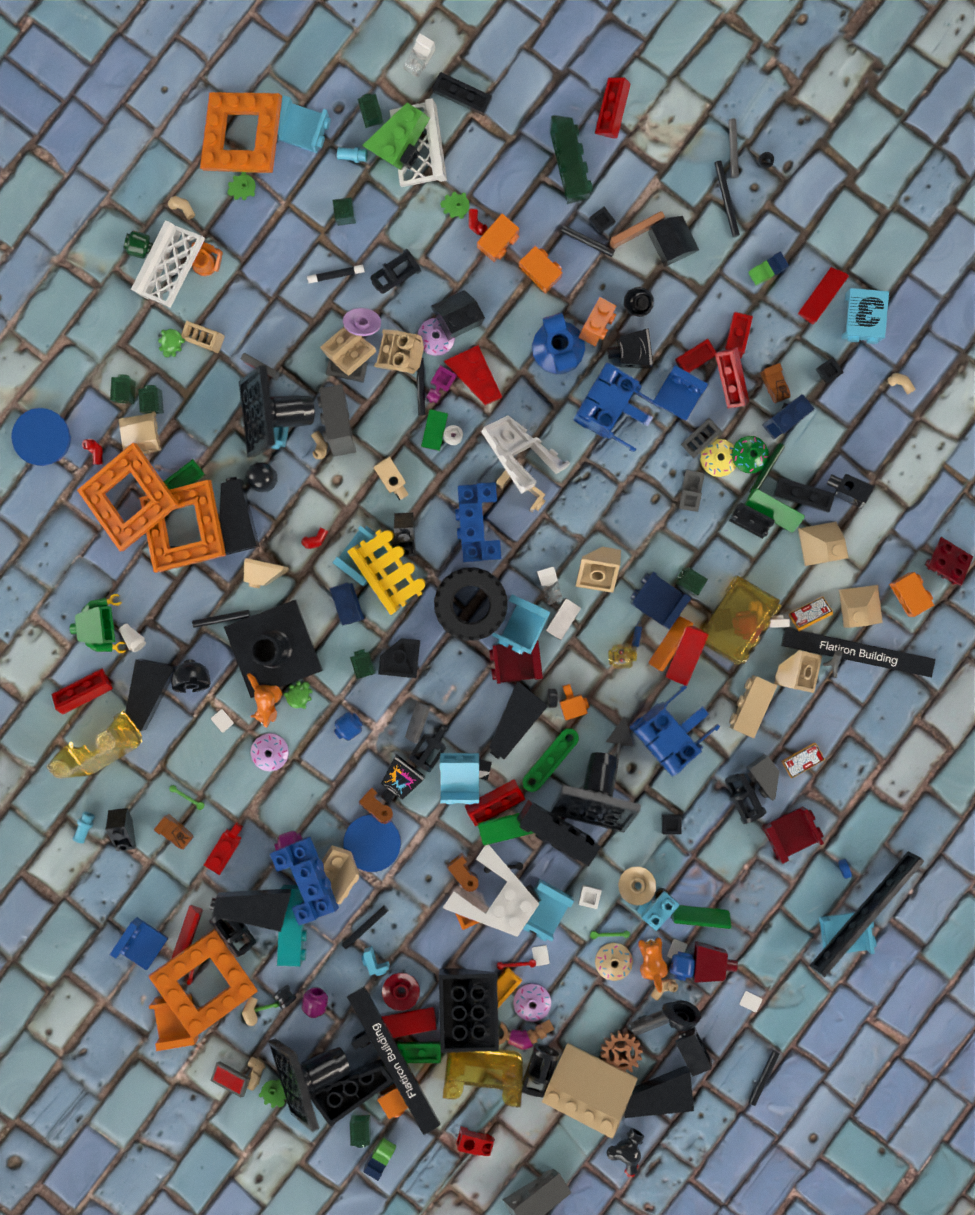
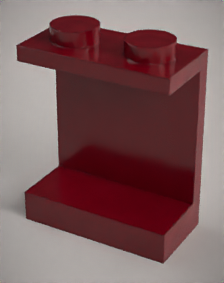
M537 640L531 654L524 651L522 654L511 650L513 646L510 644L508 647L501 644L492 645L493 649L489 650L490 661L495 663V668L491 669L492 679L497 680V684L529 679H543L539 640Z
M802 806L762 826L778 861L782 864L789 861L788 856L815 843L819 845L824 844L822 840L824 835L821 829L815 826L813 821L816 819L811 810Z

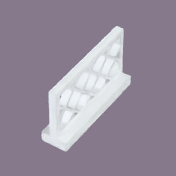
M433 98L426 99L425 103L412 106L419 110L424 109V114L430 118L424 128L427 130V135L423 140L418 139L420 145L417 148L418 152H420L423 146L429 149L430 153L426 159L418 156L423 163L417 171L414 168L410 169L415 173L411 180L404 181V173L407 171L406 167L401 170L398 169L401 187L439 180V182L447 181L437 106ZM401 108L390 110V118ZM428 165L432 168L433 175L425 177L421 172Z
M165 220L131 290L146 299H151L171 308L205 238ZM181 233H182L183 239L180 240V241H178V239H179V237H180V235H181ZM197 239L194 246L189 248L188 242ZM184 245L185 251L178 253L177 248ZM172 251H173L174 257H172V258L169 259V257H170V255H171V253H172ZM187 256L186 262L181 265L180 259ZM175 262L177 268L170 271L169 265ZM165 268L166 274L160 276L163 269ZM178 273L177 280L172 282L171 277ZM167 279L168 285L161 288L160 283ZM155 285H156L157 291L154 292V293H152V291H153V289H154V287H155ZM169 291L170 294L167 300L165 301L163 299V294Z

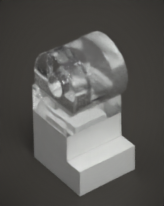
M419 33L416 44L405 61L404 70L415 77H419L435 52V42Z
M554 567L536 572L548 605L563 601Z

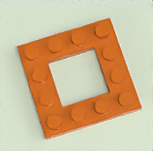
M209 92L200 169L203 171L273 173L282 95L279 93ZM228 115H259L254 151L223 150Z
M136 443L130 444L77 490L119 551H125L179 506L177 500ZM129 473H132L151 501L124 522L106 496V493Z
M204 480L169 490L179 503V506L174 510L195 505L201 541L170 548L164 517L146 532L153 572L159 573L226 556L211 480ZM148 496L139 498L141 509L151 501Z
M215 929L148 975L192 1039L258 992L249 976ZM210 957L230 986L197 1009L177 980Z

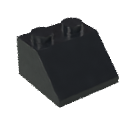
M683 216L667 218L651 226L649 229V237L664 267L699 251Z
M465 290L431 305V309L448 341L482 325L485 319L477 301Z

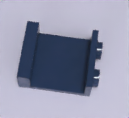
M801 394L762 424V426L774 440L811 413L814 407Z
M654 571L650 574L646 573L641 580L643 585L639 590L635 589L631 594L630 598L632 600L630 604L664 628L670 630L691 600V597L681 593L658 577Z
M347 582L329 588L342 626L365 619L353 583L349 584Z

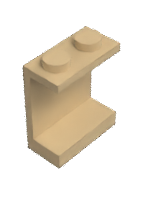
M506 469L496 481V486L501 490L511 479ZM534 486L528 490L538 498L529 510L532 513L534 510L539 511L546 501L543 499L546 494Z

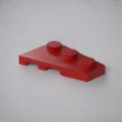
M479 345L444 361L485 406L502 399L500 390Z

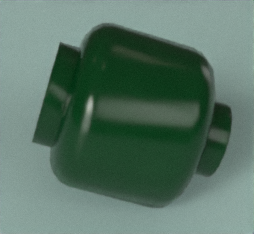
M133 230L130 234H126L123 248L126 249L128 255L144 259L149 254L154 243L150 242L149 235Z

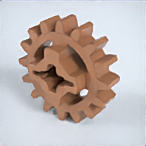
M618 1030L616 1036L611 1032V1038L605 1037L606 1044H601V1049L604 1050L600 1052L601 1057L604 1058L603 1061L625 1072L627 1069L633 1072L632 1066L638 1068L637 1060L642 1061L640 1053H643V1051L639 1047L641 1045L639 1040L635 1041L634 1034L629 1037L628 1031L621 1035L620 1030ZM632 1046L634 1048L633 1056L630 1053V1051L632 1050ZM610 1049H611L612 1052H613V1054L611 1055V1058L609 1057V1050H610Z

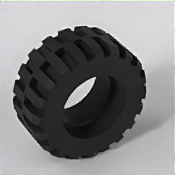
M466 567L455 570L442 580L434 598V610L439 624H441L446 632L455 638L465 641H476L490 636L501 626L507 613L508 600L503 585L494 575L480 568ZM463 587H479L488 596V612L477 622L463 621L454 612V596Z

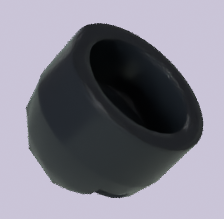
M770 152L762 153L758 158L759 166L764 169L771 167L774 164L773 154ZM761 159H770V163L761 162Z

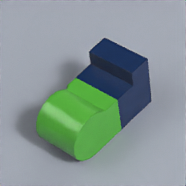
M780 251L750 270L748 274L755 286H758L786 271L789 265Z
M383 1137L365 1163L363 1173L379 1181L396 1149V1145Z

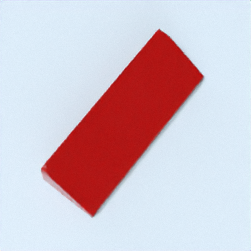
M625 77L608 78L595 134L613 139L618 138L631 85Z
M830 267L798 312V315L812 325L815 324L849 275Z
M738 347L716 352L715 356L727 409L746 406L749 403V396Z
M696 626L686 627L667 671L666 678L685 686L688 685L708 639V633Z
M101 668L51 695L55 710L65 714L113 688L104 669Z
M513 779L479 797V803L465 805V809L476 827L478 826L477 823L487 821L526 799L516 780Z
M193 905L189 906L172 958L192 945L203 912L202 908Z
M434 1007L382 1016L393 1038L437 1029Z

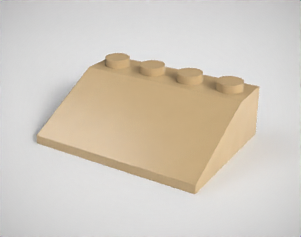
M567 1043L549 1082L542 1103L613 1139L638 1078Z

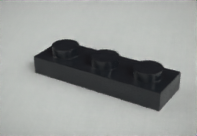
M442 72L439 73L432 88L433 93L485 116L492 100L491 95Z
M780 477L778 478L773 496L829 513L835 494Z

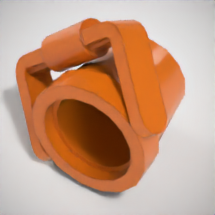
M203 242L192 264V268L200 276H210L215 271L218 272L223 252L215 248V246ZM212 253L218 254L217 260Z

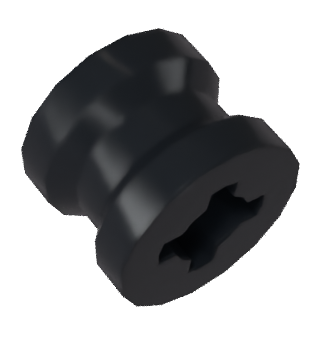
M289 985L284 986L272 996L274 1000L279 1002L281 1009L289 1006L297 998L295 994L291 993Z

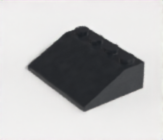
M462 968L439 969L441 1053L499 1051L497 972Z

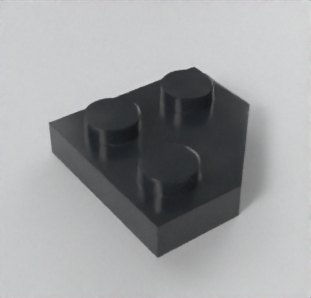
M401 638L380 655L378 675L417 678L421 640Z

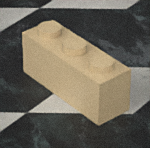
M752 675L745 683L744 688L746 691L743 696L739 697L737 702L739 707L736 713L731 715L729 723L731 724L730 728L755 738L777 685Z

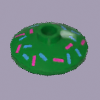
M756 436L740 438L732 449L734 465L744 473L753 474L759 472L768 461V448L762 439ZM752 450L755 452V457L750 455Z

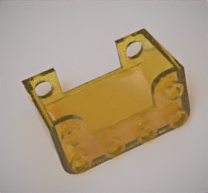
M735 575L725 590L727 594L708 624L704 623L701 630L709 634L705 647L730 663L740 665L748 660L750 656L748 652L759 643V635L762 630H767L771 623L769 619L773 614H777L781 605L779 604L780 599L742 577Z

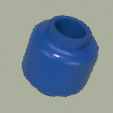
M347 712L335 721L336 729H334V732L339 739L344 738L350 741L362 732L361 726H363V723L356 713Z
M678 951V954L672 955L669 971L675 975L674 979L686 982V978L694 976L696 960L693 958V955Z

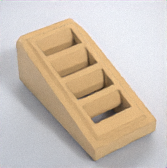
M186 321L181 334L185 341L215 353H219L225 338L223 334L189 321ZM192 328H195L192 337L189 338ZM200 330H201V334H200V336H199V339H198V341H196V340H197V337H198V334H199V332H200ZM207 333H208V334H209V335H208V338H207V340H206V343H204L205 338H206Z

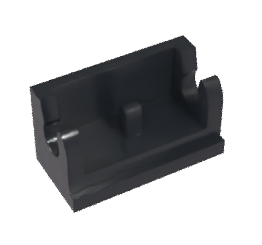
M739 503L732 513L729 522L763 539L768 535V530L774 525L775 520L743 503Z
M693 1027L679 1034V1039L675 1040V1043L692 1077L711 1070L712 1060L696 1028Z

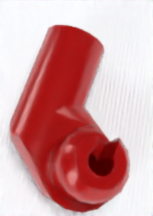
M469 209V228L477 235H484L488 227L478 220V209Z
M93 439L83 440L82 447L93 454V465H103L102 446Z
M320 527L316 536L303 537L301 544L306 549L320 547L329 531Z

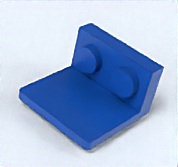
M674 365L654 401L661 402V408L686 421L708 384Z
M136 917L129 924L109 955L116 959L122 954L143 969L148 970L167 942L168 937Z

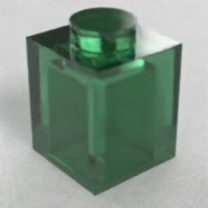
M364 94L361 98L357 99L365 128L384 123L376 94Z
M352 197L332 200L337 226L355 224L356 217Z
M118 374V377H111L110 400L114 403L134 404L136 381L131 379L129 375Z
M145 385L144 389H138L139 408L142 414L152 412L164 414L162 390L156 388L155 385Z
M689 567L684 570L681 569L676 576L678 580L676 584L694 596L700 594L708 581L707 578Z
M365 649L353 652L354 656L350 657L356 679L377 673L370 651L365 652Z
M351 1115L349 1123L350 1146L364 1148L370 1145L371 1115Z

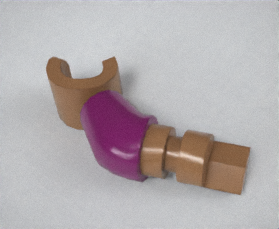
M549 1019L536 1026L535 1030L530 1029L526 1031L525 1029L519 1031L512 1029L508 1031L507 1025L501 1021L500 1028L503 1029L504 1033L499 1037V1045L507 1040L508 1044L520 1050H526L533 1047V1044L538 1042L537 1039L540 1038L542 1040L546 1038V1034L553 1031L554 1027Z

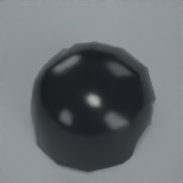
M635 287L626 293L624 307L629 314L644 317L653 309L654 297L646 288Z
M256 462L246 472L247 482L258 492H269L277 483V472L265 462Z

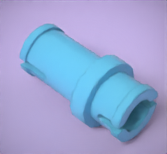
M338 147L337 149L338 160H351L355 163L360 161L367 162V149H360V147H355L354 149Z
M82 813V817L77 822L78 827L72 838L73 841L77 843L85 842L88 831L93 826L92 821L95 818L92 813Z

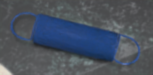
M635 627L632 646L639 647L642 627Z

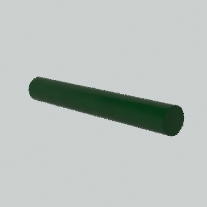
M778 443L749 493H751L752 489H760L784 450L785 445Z

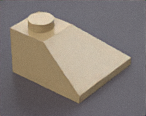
M837 522L798 528L805 566L848 558L845 538Z
M600 547L582 556L576 587L613 593L620 568L621 550Z
M245 558L244 582H248L249 587L260 589V585L267 586L287 573L289 567Z
M878 585L839 590L844 627L852 628L883 623Z
M799 650L778 666L775 674V685L814 693L822 656Z

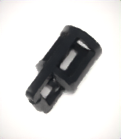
M406 248L401 255L387 264H382L383 268L371 275L370 279L375 289L384 294L393 287L398 288L400 283L415 273L419 274L421 269L413 255ZM407 260L411 267L397 276L393 269ZM382 276L388 282L384 286L378 280Z
M446 724L441 725L438 733L433 736L424 733L408 758L423 770L431 772L440 759V753H444L447 749L445 744L441 742V737L448 730V726ZM426 740L429 746L420 758L415 754ZM433 749H440L432 763L428 764L426 759Z
M743 773L729 775L725 778V783L731 793L729 798L734 802L743 824L756 821L767 813L754 792V786L749 784ZM741 781L742 785L735 788L733 782ZM747 797L754 810L747 812L742 802Z
M212 917L209 923L215 928L235 957L246 954L256 943L255 938L245 924L227 920L234 929L231 932L223 919ZM245 934L249 942L245 943L238 951L232 942H239L243 938L242 935Z
M543 1044L534 1045L521 1085V1091L524 1094L544 1097L559 1058L558 1051ZM528 1080H532L537 1085L544 1084L542 1090L526 1087Z

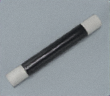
M363 265L310 275L307 276L308 284L359 274L365 271Z

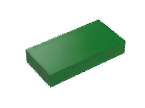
M429 409L421 444L422 448L440 451L448 413Z
M192 459L163 482L171 490L196 483L206 474L196 461Z

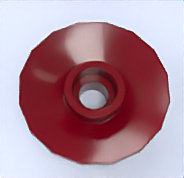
M399 972L392 974L383 984V1000L393 1010H409L419 999V984L408 973ZM403 987L405 991L401 993L398 991V988Z

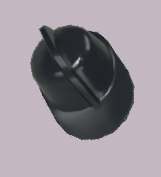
M688 1001L669 1002L662 1007L663 1013L669 1019L670 1027L679 1031L689 1030L701 1019V1013L698 1008Z

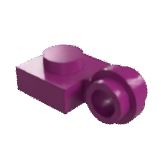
M440 365L431 380V384L436 386V389L431 388L426 397L429 399V402L437 404L442 395L439 392L440 389L447 393L457 375Z

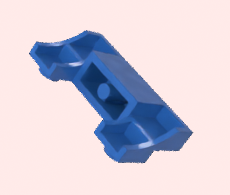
M496 482L458 486L459 509H455L456 521L460 520V528H457L458 540L461 539L463 563L500 560V540L485 541L482 503L497 502Z
M311 837L301 839L270 853L277 872L289 867L291 868L304 902L292 907L298 925L314 921L318 917L333 913L339 909L331 889L330 879L325 874L324 864L318 857Z

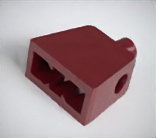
M695 941L693 958L696 960L694 976L692 977L695 983L725 981L726 971L737 972L738 961L728 959V953L725 949Z

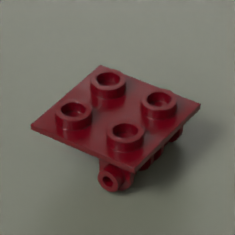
M940 537L931 560L928 559L925 562V566H927L928 570L937 571L936 575L938 576L942 574L941 578H945L951 584L962 586L974 556Z

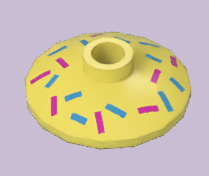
M715 440L701 452L700 461L703 469L715 477L729 475L736 468L732 459L734 445L727 440ZM718 454H722L724 456V459L722 461L718 460Z

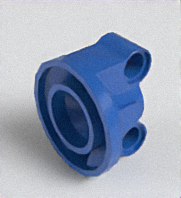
M562 312L543 318V326L535 334L532 343L533 357L537 365L544 371L555 375L566 374L574 370L582 361L585 352V341L578 338L581 333L580 330L573 324L565 322ZM556 336L564 337L568 341L567 348L561 351L556 350L552 346V339Z

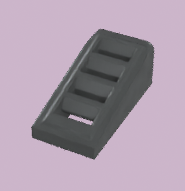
M708 418L681 445L695 458L724 432L712 419ZM709 426L715 432L713 435L707 430ZM703 431L709 437L708 440L701 435ZM696 437L703 442L702 445L695 440ZM690 442L698 448L696 451L689 445Z

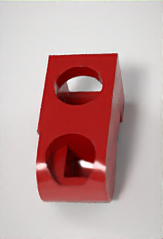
M460 1126L456 1141L457 1150L478 1156H490L495 1139L489 1134L469 1131L468 1128Z

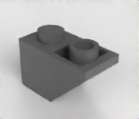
M763 754L746 767L749 771L747 776L753 783H758L760 786L758 790L764 798L768 797L773 801L776 799L780 771L769 756Z

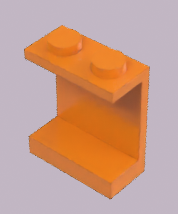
M187 994L192 1001V995ZM162 996L154 998L149 1005V1009H154L159 1035V1039L155 1043L156 1051L195 1045L199 1039L198 1035L192 1039Z

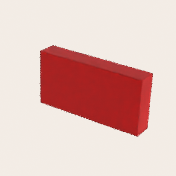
M706 339L677 357L675 361L679 368L690 373L716 357V350L709 339Z

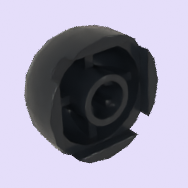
M193 659L185 660L172 673V690L186 693V689H193V693L208 689L211 685L208 669Z

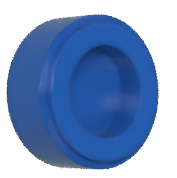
M846 859L839 860L838 865L845 879L851 878V870Z

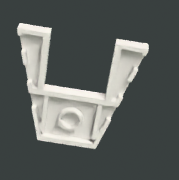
M509 416L485 426L481 431L521 493L534 487L537 481L513 457L514 455L531 448L555 474L563 471L570 465L569 461L566 460L564 462L558 458V453L552 448L549 451L541 445L542 441L540 439L529 436L526 433L527 429Z
M485 845L476 860L503 878L507 883L486 914L455 892L452 893L443 908L518 937L539 903L490 845Z

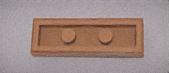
M660 211L612 237L610 240L611 248L615 249L649 231L651 226L665 219L663 212Z

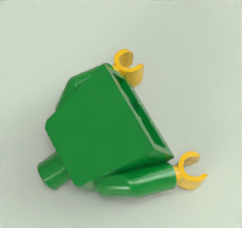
M118 594L111 595L109 599L105 597L89 601L82 608L81 613L75 615V623L70 624V633L73 635L77 634V640L85 642V645L95 652H112V650H116L118 653H124L126 651L120 650L118 647L119 644H126L125 641L112 644L115 642L112 608L108 605L120 606L122 602L113 603L115 597H120Z

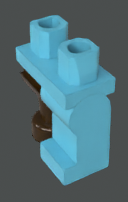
M665 888L656 890L654 902L650 900L648 903L639 905L636 908V911L641 914V918L655 931L662 926L679 906V903L670 896V893Z

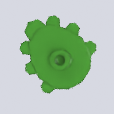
M242 172L238 177L236 175L233 176L234 181L228 183L230 187L228 194L230 196L234 195L235 200L242 197V200L245 201L248 196H255V181L245 172Z
M453 192L451 197L446 195V200H442L440 203L441 207L445 208L444 214L449 212L451 218L459 216L460 219H463L470 207L466 194L462 193L460 195Z
M163 329L161 330L163 335L158 339V342L162 345L159 347V350L163 351L165 358L170 357V355L175 357L176 351L180 352L182 350L180 346L185 340L177 330Z
M297 681L295 686L290 685V690L284 693L287 703L293 708L305 709L307 701L312 700L309 696L313 692L309 688L310 684L306 681L302 684L300 681Z
M280 1079L266 1082L259 1093V1097H263L265 1100L264 1104L270 1103L272 1108H275L276 1105L283 1107L285 1104L283 1099L286 1098Z

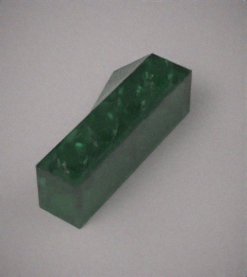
M553 115L550 120L549 132L566 202L571 204L590 198L591 192H593L591 180H587L586 176L588 166L587 162H583L582 159L584 154L583 145L578 143V125L574 124L573 118Z

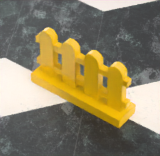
M379 529L375 532L376 537L367 543L365 540L361 541V547L357 544L347 552L388 613L392 615L401 608L399 604L403 607L407 604L406 600L417 594L418 597L422 595L423 592L421 590L425 588L426 582L422 578L413 579L411 574L415 571V565L412 562L402 563L400 558L404 555V549L401 546L392 548L389 542L394 537L393 532L390 530L382 532ZM385 546L388 552L377 559L373 552ZM395 562L399 568L388 575L384 568ZM406 578L409 585L398 591L395 584Z

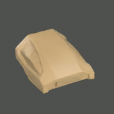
M383 329L377 363H375L374 367L414 374L420 367L424 350L422 337L418 334Z
M155 412L119 419L123 450L130 444L136 443L144 455L161 451Z

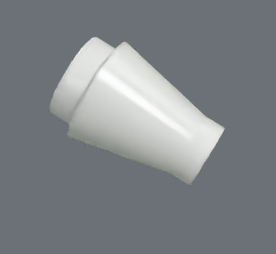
M124 624L119 628L118 631L121 633L129 650L137 652L146 645L145 638L131 628L129 624Z

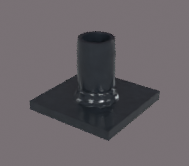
M267 365L257 366L239 381L247 458L256 457L276 445L275 427H297L313 424L315 410L310 396L270 397Z
M296 600L224 626L251 698L254 697L255 690L247 677L248 673H251L256 678L259 685H277L282 687L323 671Z
M595 752L590 754L583 789L563 785L551 807V813L559 817L624 833L640 813L641 804L613 797L618 771V758L608 753Z
M276 1038L268 1041L290 1114L311 1132L320 1129L309 1094L350 1075V1067L345 1053L340 1047H337L300 1064L294 1050Z

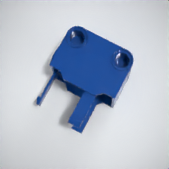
M606 363L573 420L604 439L612 438L628 447L629 451L635 452V447L614 436L611 429L621 412L626 413L646 426L650 424L653 417L627 403L633 393L658 408H661L662 404L640 393L639 391L642 386L638 380L622 372L616 366Z
M685 685L680 686V690L666 702L656 704L629 727L671 776L678 774L689 762L697 757L703 748L699 743L720 727L719 724H716L694 743L687 732L709 715L702 706L681 725L665 709L668 703L687 688Z

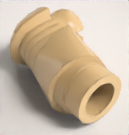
M251 1057L247 1064L248 1067L252 1068L248 1075L251 1079L247 1089L252 1091L259 1085L262 1071L266 1068L264 1061L259 1057L257 1059Z

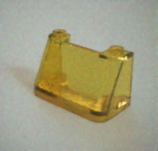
M121 711L113 717L114 720L107 729L97 736L96 745L98 748L90 752L85 745L74 747L73 743L70 742L62 747L46 768L54 777L60 779L90 776L135 750L143 740L142 735L126 713Z
M500 1049L499 1051L447 1053L442 1098L458 1099L463 1093L464 1085L503 1090L502 1098L506 1105L521 1108L523 1058L521 1054L515 1051Z

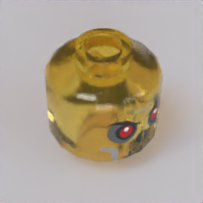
M615 644L608 651L609 664L613 665L615 669H630L633 663L637 661V651L633 650L630 644Z

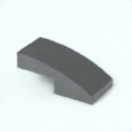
M685 469L679 509L698 512L702 496L704 472Z

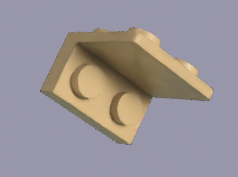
M331 845L322 862L325 874L330 879L336 903L341 904L347 898L353 885L357 883L359 872L351 851Z

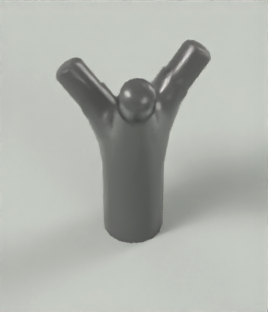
M840 650L835 651L830 661L823 663V666L833 667L834 678H837L838 666L841 663L840 659L843 654Z

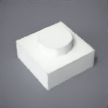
M783 615L772 616V619L766 620V627H790L789 619H784Z
M582 885L578 904L598 909L602 890Z

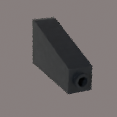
M237 477L225 479L226 482L221 483L219 523L225 553L230 555L258 548L260 545L244 482L241 479H237Z
M135 659L122 728H126L128 732L139 734L140 731L147 729L171 683L172 673L177 666Z
M519 681L514 685L489 745L490 753L498 760L500 757L505 760L548 707L546 703Z
M292 889L218 892L217 897L212 898L210 910H213L212 917L281 932Z
M683 1066L635 1086L624 1112L625 1118L694 1111L691 1075L688 1067Z

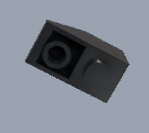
M413 512L394 513L395 545L401 546L404 549L402 557L416 556Z
M128 808L108 810L105 830L116 851L136 849L133 819Z

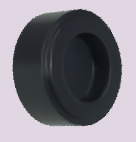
M548 689L547 699L549 708H556L558 705L556 689Z

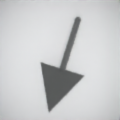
M625 716L606 740V742L618 744L616 752L618 763L621 746L634 747Z

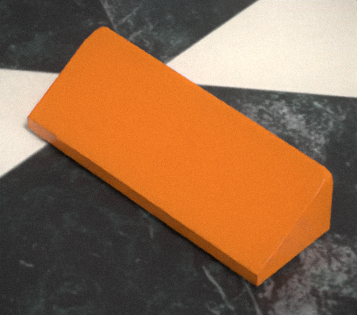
M679 616L648 663L657 670L664 671L675 654L686 627L693 626L694 623Z

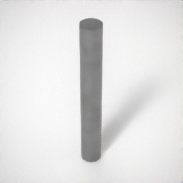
M733 118L729 119L731 178H738L736 119Z

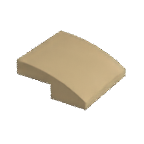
M345 327L320 347L327 357L348 376L376 353L373 345L362 338V336L348 332Z

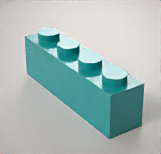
M283 884L280 889L288 888L292 890L281 932L278 931L277 966L300 967L302 962L306 960L307 950L303 949L304 941H307V930H304V924L298 925L292 907L304 902L298 885Z

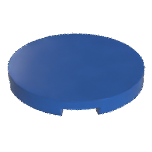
M35 408L23 413L16 420L12 429L11 438L14 450L21 459L36 466H46L61 460L70 447L71 436L66 421L58 413L49 409Z
M366 814L350 824L344 835L343 846L345 850L352 852L358 869L366 872H378L388 868L398 857L401 848V836L392 821L382 824L371 814Z

